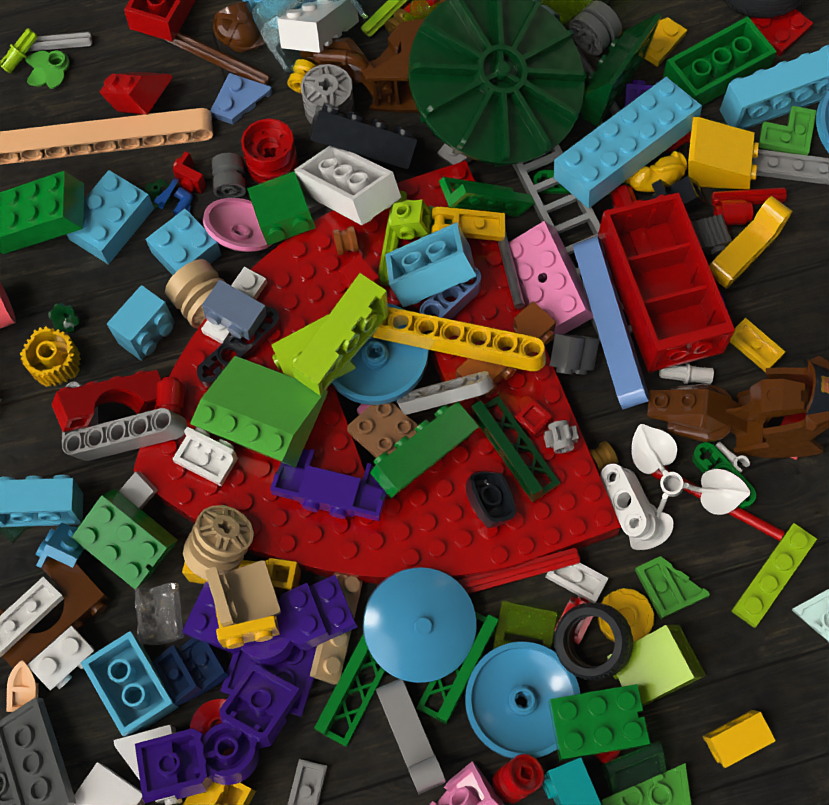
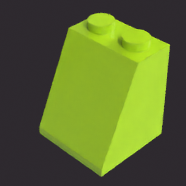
M665 625L633 642V650L629 661L623 669L613 675L615 679H619L622 687L638 685L642 707L706 676L680 625Z

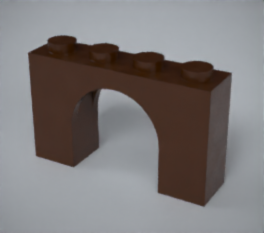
M50 558L42 566V569L62 591L64 610L60 619L53 627L41 633H26L2 656L13 669L21 660L29 664L71 625L78 633L82 632L87 621L93 616H99L107 608L106 604L111 600L77 562L72 568ZM0 607L1 616L5 612V610Z

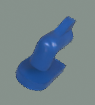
M174 177L170 186L154 200L155 203L159 204V208L163 209L179 181L176 177ZM179 187L174 194L175 197L180 199L173 211L174 215H177L184 209L190 213V204L193 201V195Z

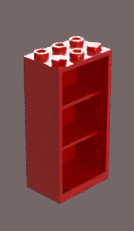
M679 192L666 196L662 194L655 199L647 201L637 200L631 205L623 207L614 206L613 209L604 211L598 236L603 244L614 283L648 373L724 353L735 329Z

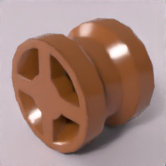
M353 226L348 227L344 231L333 230L338 256L343 255L345 251H359Z

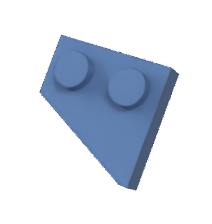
M229 73L210 110L212 118L230 124L236 123L242 118L243 114L254 109L260 99L264 96H271L273 93L272 87Z

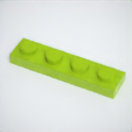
M793 523L731 611L755 628L817 539Z

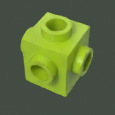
M406 200L393 203L389 224L400 239L410 240L414 237L427 236L430 234L432 212L423 200Z

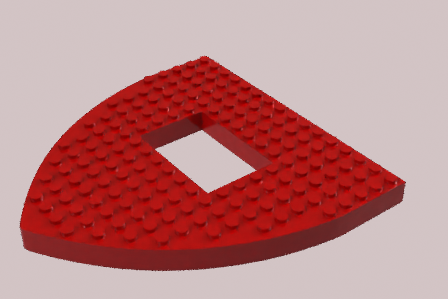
M463 161L399 182L397 186L399 191L406 192L407 200H423L428 208L429 206L450 208L439 180L443 177L475 181L467 162ZM390 207L384 209L373 217L371 221L363 225L332 210L313 221L316 228L286 239L250 269L266 278L267 284L256 300L264 304L265 307H271L277 311L280 326L275 333L245 360L284 374L282 369L279 370L273 361L272 355L275 352L272 344L332 312L348 290L340 281L339 269L360 255L378 275ZM353 226L359 251H345L343 255L338 256L333 230L344 231L348 227ZM414 237L410 240L399 239L398 248L420 239V237ZM466 238L471 248L474 267L481 273V288L478 295L451 320L515 333L513 330L514 318L527 307L523 296L524 307L514 308L498 241ZM473 280L465 282L468 285L475 283ZM380 285V287L387 291V303L403 308L390 285ZM450 296L446 297L445 300L447 302H454L456 298ZM429 297L403 309L420 313V307ZM265 317L263 322L273 323L272 317L269 319ZM207 319L202 322L188 342L169 376L178 378V381L184 384V410L181 411V416L186 419L187 427L193 430L196 427L190 424L201 398L210 388L202 385L199 381L197 368L221 345L220 342L203 334L201 328ZM260 327V328L258 329V331H259V333L261 334V333H263V332H262L261 327ZM254 334L250 341L244 337L241 338V341L250 344L254 342L256 335ZM451 336L449 339L454 340L459 336ZM478 341L475 343V345H482L485 342ZM506 346V347H503L501 350H502V351H508V350H510L512 347H507V346ZM546 348V363L542 369L527 371L517 368L513 376L508 380L503 378L497 384L498 387L492 395L487 398L483 396L480 399L483 404H486L499 396L513 417L534 399L553 415V419L535 437L521 427L560 482L558 487L534 502H531L480 427L393 498H390L388 495L380 521L356 515L340 519L331 516L329 511L321 509L318 512L308 511L302 507L303 505L299 501L272 495L270 488L281 462L213 434H210L209 438L217 442L220 439L227 441L234 446L233 450L238 457L222 487L174 463L172 459L184 441L185 433L178 439L140 447L134 466V473L140 471L157 488L158 491L154 494L155 497L194 524L200 513L211 506L224 505L244 514L250 521L254 531L253 541L248 548V553L265 560L273 558L297 562L300 570L306 573L328 578L341 574L348 577H356L362 580L363 583L380 584L387 577L398 571L415 567L435 569L451 576L455 580L513 568L534 559L567 549L576 548L578 550L617 536L621 528L554 367L550 366L551 360ZM227 350L223 353L222 359L230 362L237 353L233 350ZM429 350L441 382L456 379V369L469 359ZM216 360L217 367L220 366L221 370L224 369L219 361ZM206 370L204 372L206 377L210 376L213 378L215 376L213 371ZM330 384L326 389L328 393L304 449L315 450L312 467L360 478L362 482L365 471L353 438L347 431L348 424L335 388ZM474 397L458 401L474 420L471 415L472 405L479 401ZM497 406L489 410V413L496 422L502 421L503 414ZM566 420L569 423V427L576 426L579 439H577V443H574L575 448L573 450L557 454L554 453L553 447L546 448L544 432L549 431V424ZM503 428V433L510 443L517 444L518 435L516 432ZM518 450V454L525 464L532 466L533 456L531 453ZM536 462V463H535V467L540 468V466H539L538 463ZM485 470L501 472L504 476L516 506V514L507 524L495 528H487L481 519L477 517L475 510L469 503L465 488L466 481L472 473ZM533 473L542 488L551 483L545 474Z

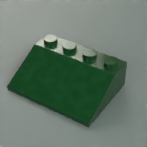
M656 13L627 29L620 39L615 38L609 47L610 53L608 56L604 54L597 64L598 70L596 73L592 71L585 81L586 87L584 88L583 103L579 113L581 118L598 127L613 103L624 90L626 84H628L644 61L661 19V14Z

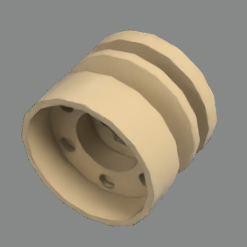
M198 259L184 265L170 278L165 288V294L177 309H181L182 315L188 320L190 325L198 329L206 319L202 307L203 302L219 279L223 282L225 281L219 278L217 271L208 261Z
M216 505L204 509L197 517L192 532L189 534L184 545L183 556L186 565L193 573L203 579H207L205 570L213 567L218 569L220 575L238 569L253 541L254 531L250 521L244 514L228 506Z

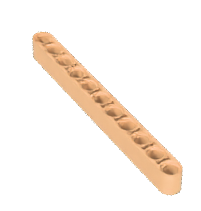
M196 108L0 131V165L206 141L213 137L212 113L208 109Z

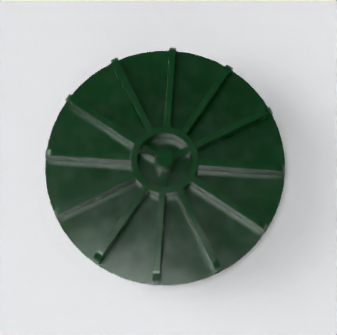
M446 0L432 10L419 27L410 49L407 80L409 81L415 105L421 115L420 121L426 123L439 139L451 147L453 154L457 155L460 153L480 162L494 164L495 167L524 163L539 158L555 148L574 126L583 103L584 80L587 78V72L583 70L580 55L572 40L574 32L572 29L567 31L553 14L541 6L543 0Z

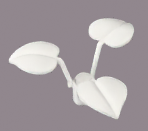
M640 424L632 441L633 461L636 467L645 474H652L658 468L663 474L660 485L664 494L658 509L650 504L660 525L657 536L650 541H642L629 536L631 548L634 550L651 549L669 538L673 530V519L670 515L663 513L662 510L668 497L678 496L683 489L702 492V506L710 513L717 515L733 511L750 495V490L739 477L722 469H713L705 472L701 478L702 487L683 483V479L679 474L668 472L664 467L673 463L676 458L677 445L675 440L662 430Z

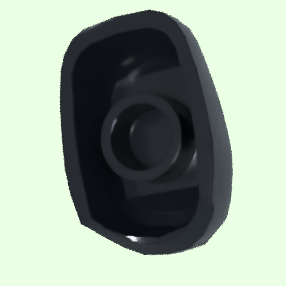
M482 470L474 472L469 476L465 484L466 495L477 517L481 519L487 528H495L507 524L515 516L516 506L509 485L501 472Z

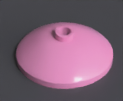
M224 198L214 201L206 208L203 216L204 227L207 233L222 246L241 252H255L269 247L260 229L251 201L240 198Z

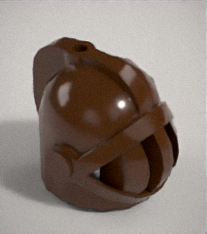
M248 1L226 7L214 15V35L222 44L229 46L234 51L241 53L255 50L264 46L268 40L269 35L263 20L251 8Z

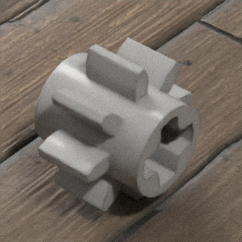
M566 420L556 421L548 425L549 431L544 432L546 448L553 447L554 453L557 454L566 453L575 448L574 443H577V439H579L576 426L569 427V423Z

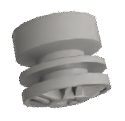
M331 64L318 65L304 75L301 82V93L305 115L310 124L312 123L316 106H323L324 102L338 106L339 112L347 114L348 110L355 111L352 80L344 69Z

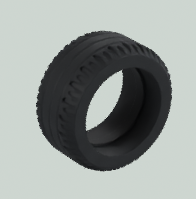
M584 603L571 608L561 617L554 634L555 652L561 664L576 677L586 680H599L617 674L625 667L633 650V635L628 621L618 610L602 603ZM589 616L600 617L606 621L614 634V651L609 660L600 666L586 664L579 658L574 649L573 635L575 629L584 618Z

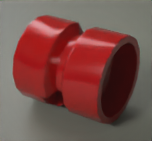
M527 754L515 756L495 772L493 776L494 791L506 803L514 804L520 802L542 786L544 771L536 758Z

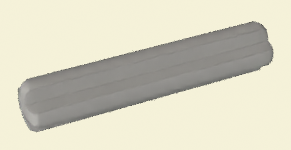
M91 32L38 36L28 51L91 46L93 38Z

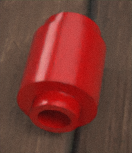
M745 199L720 200L718 206H714L713 215H723L726 226L745 225L746 222L752 221L753 206L751 201L746 202Z
M165 377L156 384V409L165 408L181 416V411L184 410V384L178 381V378Z

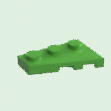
M684 763L601 800V805H691L686 764Z

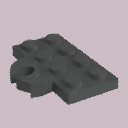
M35 697L0 720V780L3 779L4 782L3 788L0 791V805L76 804L43 698Z

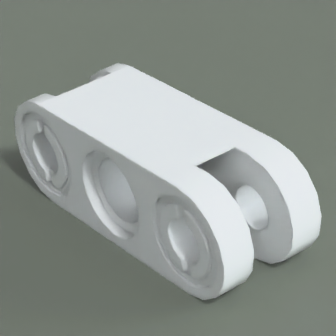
M617 464L606 465L600 473V478L623 531L627 535L642 541L654 539L659 532L660 525L633 471ZM631 498V503L629 506H627L628 501Z

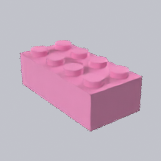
M543 221L509 242L520 289L528 306L534 301L556 322L555 334H566L594 318L586 291L556 228Z

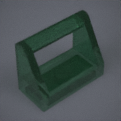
M659 741L604 763L600 767L612 795L667 772L664 751Z

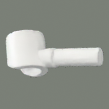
M721 442L715 445L739 473L742 470L738 467L737 461H740L745 467L750 465V461L746 456L737 457Z

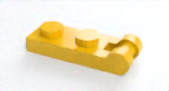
M435 207L432 209V218L435 220V224L432 226V233L457 222L466 238L503 241L505 238V213L448 207ZM445 220H452V224H445Z

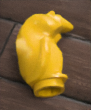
M674 151L670 156L660 158L654 165L650 167L644 166L624 182L630 184L639 192H655L652 183L659 179L671 186L685 175L687 170L686 159L680 152Z

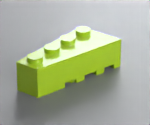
M359 273L305 349L294 358L292 363L294 378L321 396L388 317L387 291Z

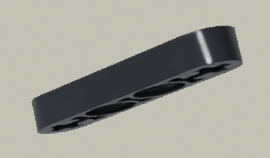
M266 307V318L272 317L273 323L262 322L258 329L261 327L263 333L260 334L257 329L254 333L256 335L254 342L246 344L241 339L231 335L198 366L197 376L202 385L211 387L229 364V362L222 359L224 352L233 350L237 353V357L246 359L277 331L280 326V319L275 309ZM218 360L224 369L221 370L220 366L217 367L215 361ZM206 370L213 371L215 376L213 378L210 376L206 377L204 372Z

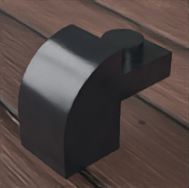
M689 176L671 186L661 179L652 183L655 191L653 194L654 199L662 194L666 196L679 192L687 214L707 204L698 182Z

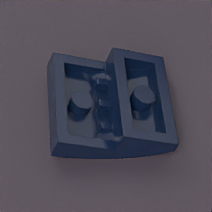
M191 638L180 648L172 645L152 661L155 670L176 706L202 695L230 676L213 646Z

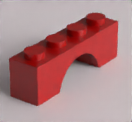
M142 370L134 375L125 377L115 376L110 380L102 382L91 381L84 386L75 388L68 386L56 392L52 407L63 432L88 427L94 415V409L106 402L125 404L137 414L154 410L156 405V384L162 380L157 370L148 372Z

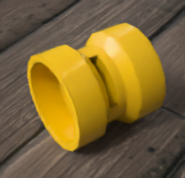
M296 60L293 66L294 73L289 76L287 81L288 86L292 90L301 93V82L304 75L310 69L316 67V65L308 60Z

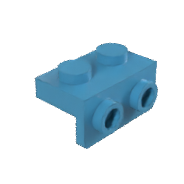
M61 522L56 531L51 529L36 552V555L40 557L36 566L42 568L48 557H51L73 568L85 549L71 538L78 527H71Z

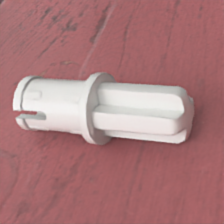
M686 363L685 366L676 365L659 370V376L664 379L681 380L684 384L688 382L711 384L714 370L713 368L690 366V363Z

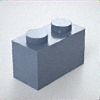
M220 279L202 304L205 318L209 322L217 326L221 324L227 327V330L233 336L239 339L244 337L249 341L267 316L264 304Z

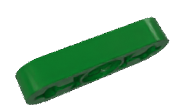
M699 444L692 455L695 466L704 474L710 470L712 463L715 464L718 461L719 464L714 469L727 470L739 477L750 490V495L738 507L743 510L749 508L756 499V491L752 485L713 444ZM709 452L711 454L709 460L700 459L702 453Z

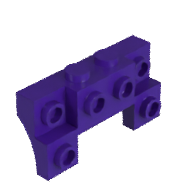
M303 449L296 468L281 462L275 473L270 488L272 495L299 501L303 505L302 507L308 511L318 512L319 509L329 511L331 516L340 519L356 515L380 521L385 500L388 498V494L370 474L375 467L372 464L367 463L361 482L360 478L312 467L315 450Z

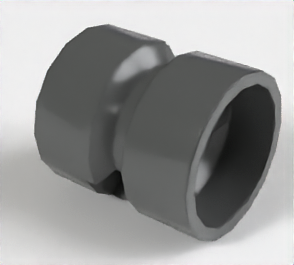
M221 153L213 157L214 195L222 199L243 196L246 192L245 179L242 177L245 173L243 157L236 153Z

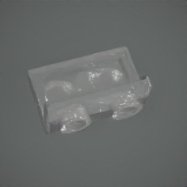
M171 582L151 589L137 588L135 590V607L140 643L161 645L184 638L178 583Z

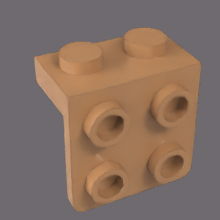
M393 402L370 405L348 425L347 431L377 458L385 451L390 454L396 450L394 445L407 435L409 438L416 434L414 429L418 425L407 415L403 414Z

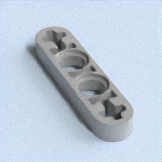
M487 371L478 372L412 390L404 397L398 399L397 403L403 414H411L483 395L494 387V383Z

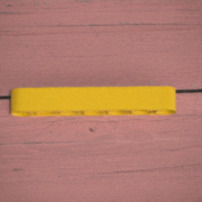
M388 307V317L371 336L381 340L527 371H538L546 363L545 346L539 338ZM401 325H407L403 329H398ZM428 330L433 331L430 334H423L425 331ZM451 336H459L454 340L449 339ZM478 341L485 342L482 345H475V343ZM506 346H507V347H512V348H511L510 350H508V351H502V350H501L503 347H506ZM531 352L539 353L537 356L534 357L528 356V354Z

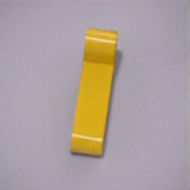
M770 196L761 206L754 220L709 265L714 280L727 289L776 239L793 211L773 196Z

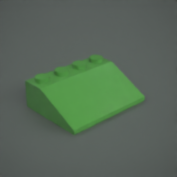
M234 356L201 398L190 424L210 434L296 468L328 391L325 390L320 396L293 377Z

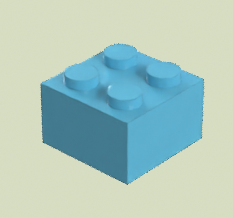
M186 209L182 210L146 238L152 254L172 275L184 265L194 260L204 259L211 264L222 256L218 243Z
M142 285L107 323L118 344L141 361L154 352L157 343L163 336L166 337L170 334L175 324L166 303Z

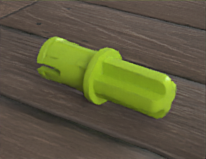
M29 28L26 29L14 45L10 44L11 48L0 61V66L11 74L23 57H27L25 53L36 41L37 34Z

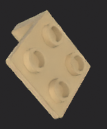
M262 560L221 575L216 567L205 570L222 627L268 616H276L281 613L265 561Z

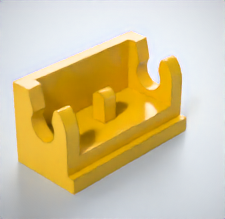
M754 710L702 736L716 762H720L724 768L776 741L762 713Z

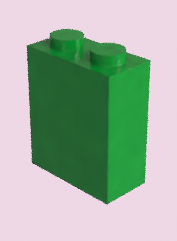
M295 171L247 188L260 229L268 246L316 228Z

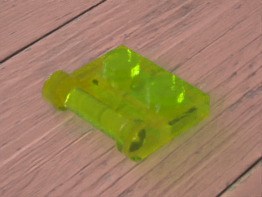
M502 601L493 650L504 644L513 643L503 640L505 632L543 640L542 646L551 649L557 612Z

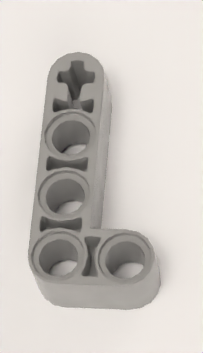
M397 679L377 688V695L418 794L444 784V775L431 749L403 680Z

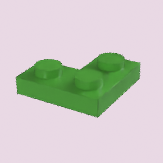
M791 106L787 126L763 121L758 141L759 148L808 156L816 110Z

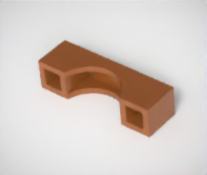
M533 301L514 318L513 330L518 334L539 338L545 346L555 336L556 322ZM531 352L528 356L533 357L536 352ZM469 358L456 369V378L487 371L494 383V387L489 392L474 397L479 401L483 396L487 398L492 395L498 387L497 384L503 378L508 380L513 376L517 368Z

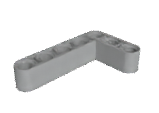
M70 382L65 387L70 386L75 388L84 385L77 382ZM97 406L94 409V415L88 427L67 432L62 431V449L64 453L70 456L90 461L178 439L184 434L187 422L183 416L168 409L160 408L98 425Z

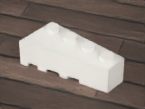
M317 0L303 3L299 9L288 10L286 15L277 18L281 48L322 52L324 50L323 45L329 46L332 44V38H339L342 36L343 31H348L359 22L356 0Z

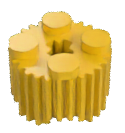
M47 326L44 329L40 327L39 331L34 330V333L30 336L31 339L26 340L28 343L24 344L25 348L20 352L23 365L33 378L46 387L52 384L57 386V383L62 385L63 381L68 382V378H75L80 371L78 366L80 365L79 360L81 358L71 338L63 331L61 332L59 329L55 331L54 328L48 329Z

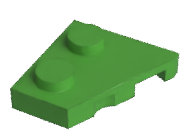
M661 556L635 568V572L660 619L668 617L710 596L706 589L703 588L702 590L689 580L690 577L681 571L675 570L672 564Z

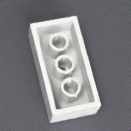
M328 146L294 169L305 195L360 225L371 221L373 217L384 209L391 207L394 202L401 198L392 171L355 153Z

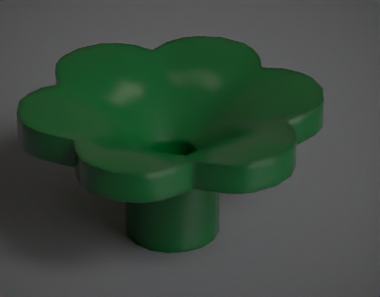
M162 179L157 180L155 183H148L145 186V193L149 195L154 208H159V204L155 203L154 200L170 186ZM170 195V197H169V199L167 200V202H166L165 205H168V204L171 203V201H172L171 195Z
M56 303L48 313L49 318L53 321V326L59 330L64 329L68 333L73 332L75 326L80 323V318L76 315V311L71 305L65 306L62 303Z

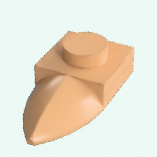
M23 660L14 667L8 678L6 712H14L30 700L38 697V683H35L32 671Z

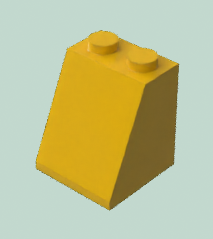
M693 117L688 159L689 177L697 181L700 187L750 189V181L756 180L757 165L752 164V159L758 158L759 143H754V132L700 117Z

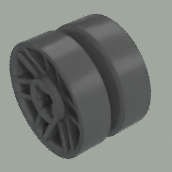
M597 0L587 5L569 23V30L572 29L574 32L572 38L577 45L588 54L595 56L601 54L622 33V25L616 13L607 4Z

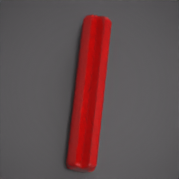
M783 187L717 191L712 193L711 202L712 206H718L720 200L745 199L746 202L751 201L752 204H764L770 196H773L782 203L787 199V193Z

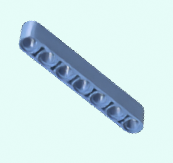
M597 235L574 244L573 249L619 403L624 410L648 402L650 399L603 244Z

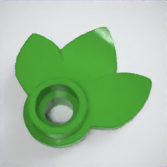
M58 50L50 53L38 51L29 55L25 60L34 70L30 74L27 83L37 87L47 84L50 89L58 87L64 80V72L70 66L68 56Z

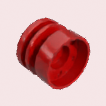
M262 119L249 125L243 132L241 139L242 150L246 159L248 173L254 181L261 184L291 173L298 167L293 133L287 124L276 119Z

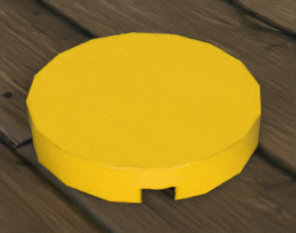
M623 588L608 594L603 599L602 604L615 608L626 618L632 630L633 642L649 634L654 623V612L643 594L636 590ZM598 617L601 631L608 639L615 642L611 627L606 621Z

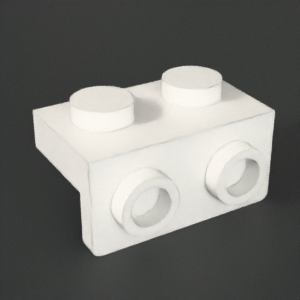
M186 427L184 430L186 437L172 460L174 463L222 487L238 459L233 450L234 446L222 439L217 442L209 438L210 434L201 428L196 427L193 430Z
M71 625L27 665L49 690L55 686L60 689L72 678L69 674L77 666L80 669L83 668L80 662L91 656V653L94 652V647L89 645Z

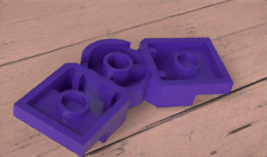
M333 575L311 586L305 583L281 594L278 600L281 613L276 615L280 635L273 636L272 639L263 642H247L243 646L233 649L223 648L218 641L216 629L219 628L215 603L209 583L205 582L182 633L233 654L243 650L253 661L262 665H273L285 660L291 654L294 645L306 651L357 628V624L336 575Z
M252 663L219 709L222 723L212 727L204 736L192 728L135 743L143 801L148 803L174 795L178 800L207 792L213 781L222 785H233L248 778L258 764L259 749L271 746L286 724L285 717L300 696V688ZM229 748L235 749L234 752L228 756L222 755L223 752Z

